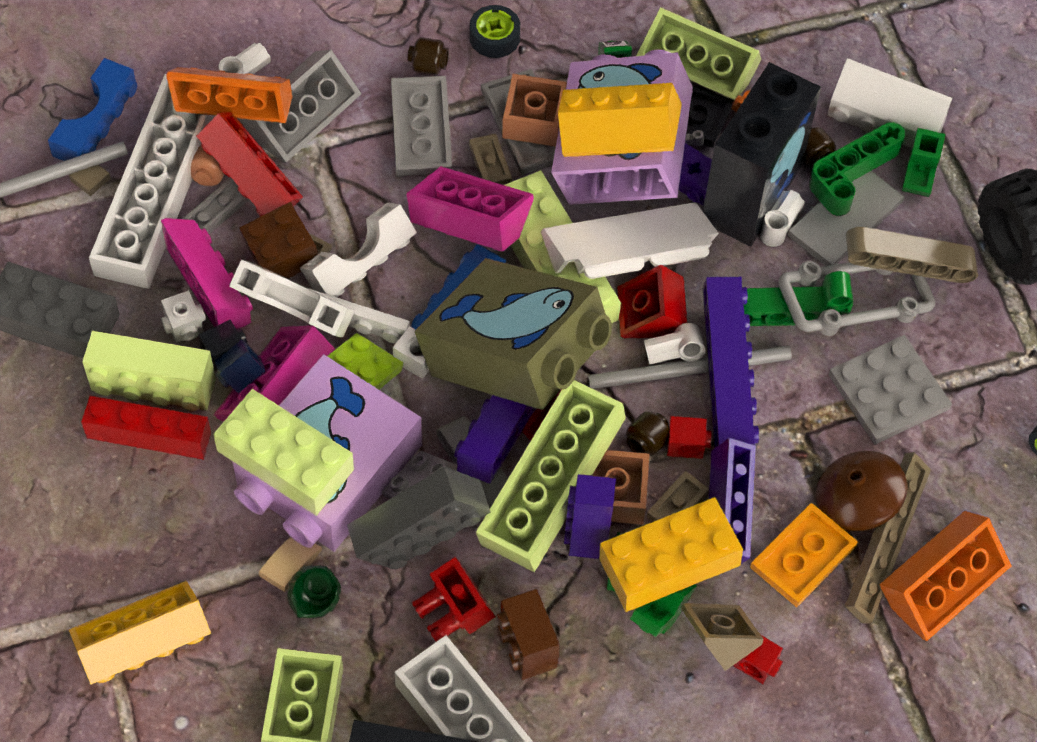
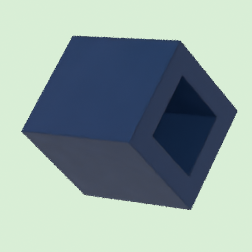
M243 339L215 360L218 380L226 388L231 386L237 393L241 392L265 372L262 359Z

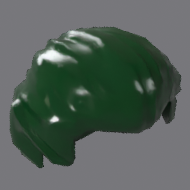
M303 566L293 575L288 584L287 597L289 605L298 618H322L329 612H333L340 599L341 585L332 569L327 566Z

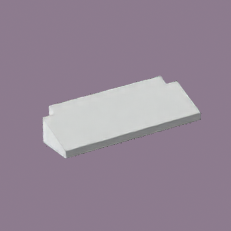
M696 202L547 227L541 231L555 274L561 273L569 262H575L578 274L584 273L589 279L639 271L643 268L646 261H650L653 266L657 267L659 265L666 266L704 259L709 254L708 248L712 245L711 242L719 234Z

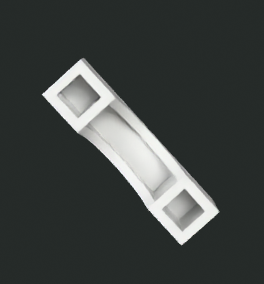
M386 203L366 218L367 235L361 249L353 256L341 259L333 253L321 252L300 267L312 289L339 297L344 293V288L347 285L363 279L367 274V270L384 263L388 259V254L395 249L398 250L405 247L410 242L409 239L417 232L400 204Z
M242 259L229 286L250 297L284 310L306 321L308 324L338 337L344 336L355 310Z

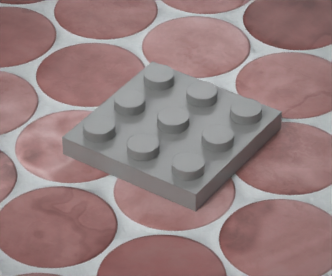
M905 335L829 370V377L874 445L950 410L952 405Z

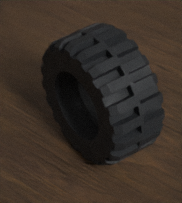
M1026 168L987 184L979 196L978 202L980 205L977 208L978 215H980L979 225L983 231L982 236L984 242L989 247L988 251L991 257H994L996 260V265L999 269H1003L1004 274L1008 278L1013 279L1014 282L1031 285L1037 282V170Z

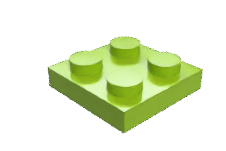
M358 333L354 334L327 356L378 390L399 374L404 364Z

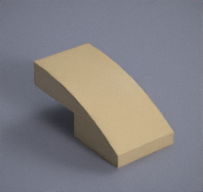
M290 537L259 571V575L264 580L286 592L293 575L303 566H310L322 551V547L315 543L311 548H307Z

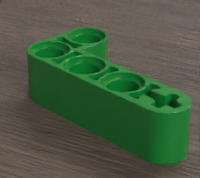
M894 122L886 123L823 157L814 164L809 180V188L831 214L843 216L850 211L856 192L852 181L899 155L905 138L904 128Z
M836 271L827 274L823 280L822 287H792L806 320L818 319L820 314L828 309H834L840 315L851 313L853 294L850 275L847 272ZM780 287L747 288L748 299L747 304L744 305V314H749L750 326L796 325Z

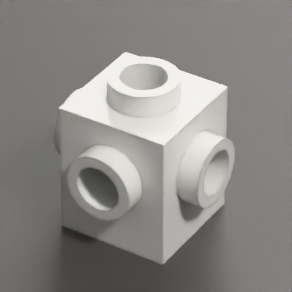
M189 290L161 300L165 316L161 318L166 334H173L176 343L193 340L198 334L204 332L202 322L206 321L201 304L195 305Z

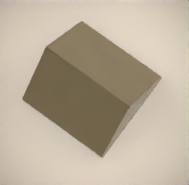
M682 603V611L725 671L762 645L763 637L740 605Z

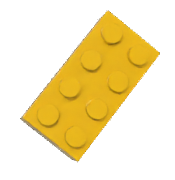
M714 497L601 542L599 560L625 612H628L739 567L741 565L743 548Z

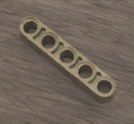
M855 227L846 233L848 260L851 264L957 283H968L978 277L975 250L971 246L868 227Z

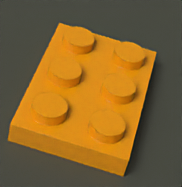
M810 503L751 562L750 568L797 608L857 547L858 541L814 504Z

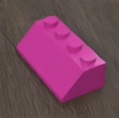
M442 166L407 192L410 222L502 252L520 238L534 200V196L531 193Z
M173 218L161 220L166 250L197 301L201 304L213 327L230 319L236 329L252 323L250 311L253 310V306L246 294L241 296L238 290L229 287L234 274L232 272L227 273L224 266L226 264L220 251L212 249L210 245L212 240L205 228L200 229L195 220Z
M313 325L281 327L259 355L265 372L241 392L237 393L233 389L213 415L224 422L251 389L280 405L322 355L328 356L335 348Z

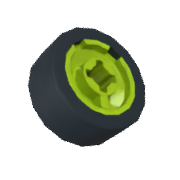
M489 5L476 11L470 20V43L473 49L489 58H501L515 51L520 43L521 22L517 14L510 8L501 5Z

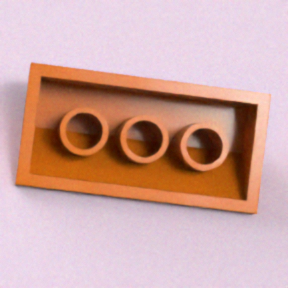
M177 67L167 72L166 77L176 112L216 116L218 113L231 111L236 118L277 123H286L293 97L290 79L277 76L267 77L249 73L239 74Z
M964 511L879 585L891 609L923 640L928 641L1011 567V563L990 519Z

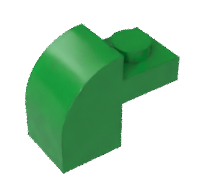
M922 128L917 129L906 167L902 191L930 197L946 134Z
M694 584L636 608L630 620L636 623L641 630L650 633L654 637H657L660 633L665 634L682 613V603H688L697 585Z

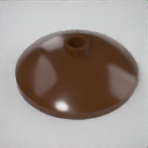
M876 451L849 453L832 462L824 470L817 483L816 501L819 509L845 530L864 531L873 529L892 519L903 506L908 489L906 476L901 466L886 454Z

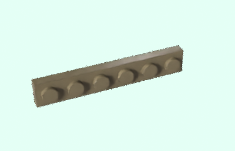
M915 452L905 453L900 464L905 473L908 486L905 502L892 519L875 528L845 604V607L861 623H872L883 596V591L879 584L891 575L931 471Z

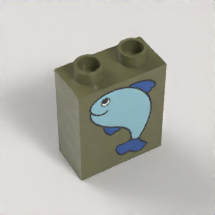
M485 258L414 332L432 377L543 410L560 390H564L572 384L576 372L596 350H601L606 346L612 333V323L605 313L596 286Z

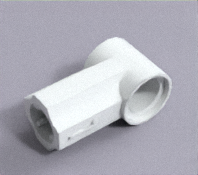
M254 43L235 57L223 58L219 63V71L254 75L271 62V58L264 46L260 43Z
M793 190L783 191L771 211L765 214L760 239L767 246L777 247L784 242L786 233L805 203L799 193Z
M694 323L681 324L672 334L644 340L649 365L676 358H681L688 362L697 361L705 354V346L700 329Z

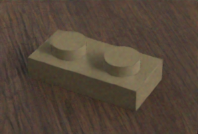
M496 133L470 139L469 147L480 178L502 185L512 182V176Z
M685 471L649 509L646 517L654 522L699 504L708 495L709 488Z

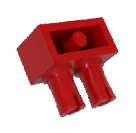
M456 557L431 572L429 575L435 583L433 584L434 588L411 602L422 619L444 603L449 605V613L426 627L431 632L435 642L445 635L449 636L459 628L462 630L466 629L469 634H472L496 617L470 574Z

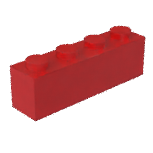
M231 111L218 113L196 135L201 141L203 150L217 160L220 164V170L234 180L238 185V191L245 198L251 200L256 206V212L260 217L289 202L294 207L303 198L300 192Z
M89 396L81 421L87 439L204 460L211 436L207 416L96 396Z

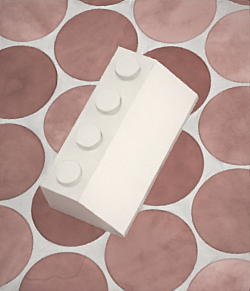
M847 58L833 93L827 116L856 126L866 132H871L889 122L897 123L905 130L903 145L912 147L918 128L941 133L952 98Z

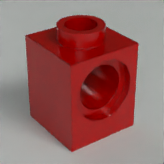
M670 416L667 456L703 459L705 448L711 447L712 431L706 430L707 419Z
M762 636L764 639L762 645L733 666L764 684L769 675L773 678L776 676L784 661L779 659L783 648Z

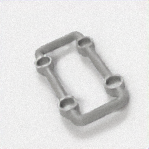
M807 261L802 263L797 271L783 273L778 282L796 326L802 331H819L826 336L835 335L839 328L843 326L897 318L903 323H910L917 314L930 312L935 306V298L925 277L911 275L923 302H917L915 298L908 296L901 298L893 307L840 315L834 309H828L823 311L818 319L806 320L791 283L798 282L804 287H813L819 279L825 278L827 274L836 271L852 274L875 270L881 275H890L893 271L854 265L850 262L819 267L816 262Z

